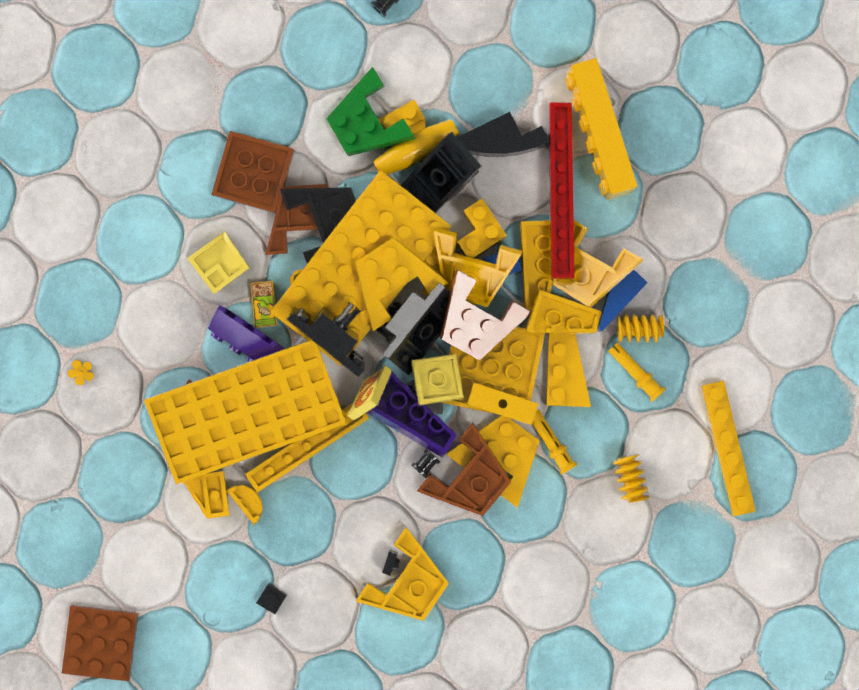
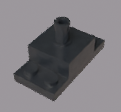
M450 132L401 186L437 213L448 201L457 196L479 173L478 170L482 166L454 133Z
M440 283L430 292L426 300L413 292L403 305L400 302L393 303L398 310L392 306L389 309L390 314L394 315V317L385 328L395 335L396 338L388 345L383 355L408 375L413 371L411 361L422 359L441 335L450 291Z
M349 302L338 317L323 307L313 321L310 319L311 315L305 309L300 308L298 310L296 307L293 308L287 317V321L357 377L363 373L365 368L364 357L355 350L351 352L358 343L359 335L349 328L348 325L361 312L357 307L354 308V304Z

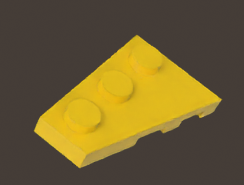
M539 290L525 333L594 334L597 332L602 311Z

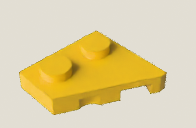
M225 471L207 473L182 482L190 491L191 496L198 503L207 519L230 516Z

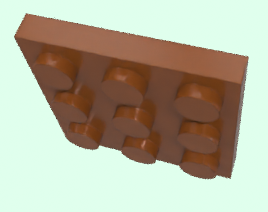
M230 131L211 195L276 214L281 195L280 189L285 186L295 150Z
M71 605L62 674L130 681L139 613Z

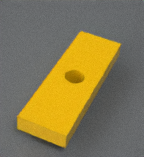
M477 383L473 384L467 403L468 405L532 425L538 403ZM500 400L507 402L505 408L499 407L498 403Z

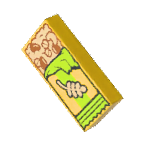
M274 282L251 283L255 328L278 326L277 317L270 313L276 305Z

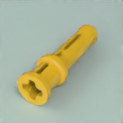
M619 342L607 351L637 381L635 383L637 388L643 389L650 397L649 400L651 402L666 390L664 386L661 387L653 379L652 373H646Z
M540 409L537 410L532 424L549 449V457L555 460L562 475L578 465V463L572 460L567 452V446L560 443L540 412Z

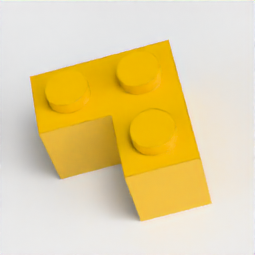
M483 198L463 211V215L474 230L457 241V246L464 256L477 258L506 239V233Z

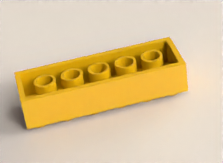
M593 58L571 65L567 78H565V83L568 91L572 90L574 96L572 105L574 111H578L581 120H578L581 132H585L587 137L585 146L588 154L592 153L594 159L592 168L594 174L599 175L601 181L598 184L600 193L606 197V200L630 194L638 185L598 60Z

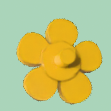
M80 360L73 361L72 367L74 369H69L68 377H76L75 383L77 385H83L85 379L91 381L94 377V374L89 371L92 368V364L86 361L82 365Z

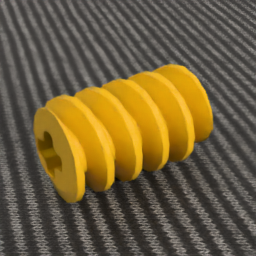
M627 314L623 315L621 320L618 315L617 337L619 342H622L623 337L626 336L628 343H631L632 337L635 336L637 343H640L641 337L645 338L646 343H649L650 337H653L654 342L658 343L659 337L663 338L664 336L663 315H659L657 321L654 315H650L648 321L645 315H641L639 321L637 315H632L630 320Z
M640 454L621 457L613 462V465L620 466L615 471V474H622V477L617 482L624 483V486L619 488V491L626 492V495L621 497V500H626L629 503L650 498L649 495H643L648 490V487L641 486V484L646 482V478L639 477V475L644 473L643 469L637 468L642 464V461L635 459Z

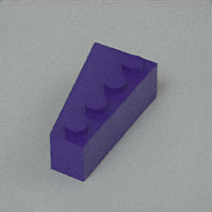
M392 370L378 405L366 412L442 458L457 436L427 405H418L417 396L405 383L396 377Z

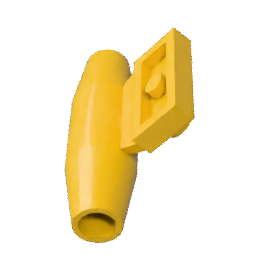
M415 100L378 119L385 130L404 118L416 139L395 144L375 159L373 163L377 171L381 170L389 175L407 169L425 159L450 132H453L457 137L459 132L452 119L426 127L425 117Z

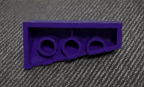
M221 305L217 308L208 327L212 331L210 336L221 343L223 340L230 343L229 349L238 355L243 352L249 356L248 362L286 349Z

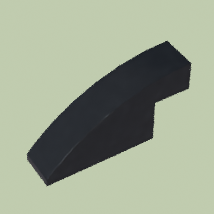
M510 112L457 137L472 155L484 157L521 155L548 146L550 142L542 126L521 135Z

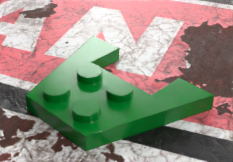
M373 67L326 118L348 156L416 139L404 118L385 130L366 98L385 86Z

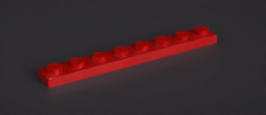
M550 102L551 279H574L572 103Z

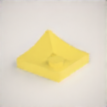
M223 232L187 258L213 294L219 292L251 268L227 232Z

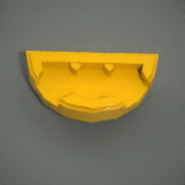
M245 485L233 486L226 491L253 525H255L263 512V502L259 493Z

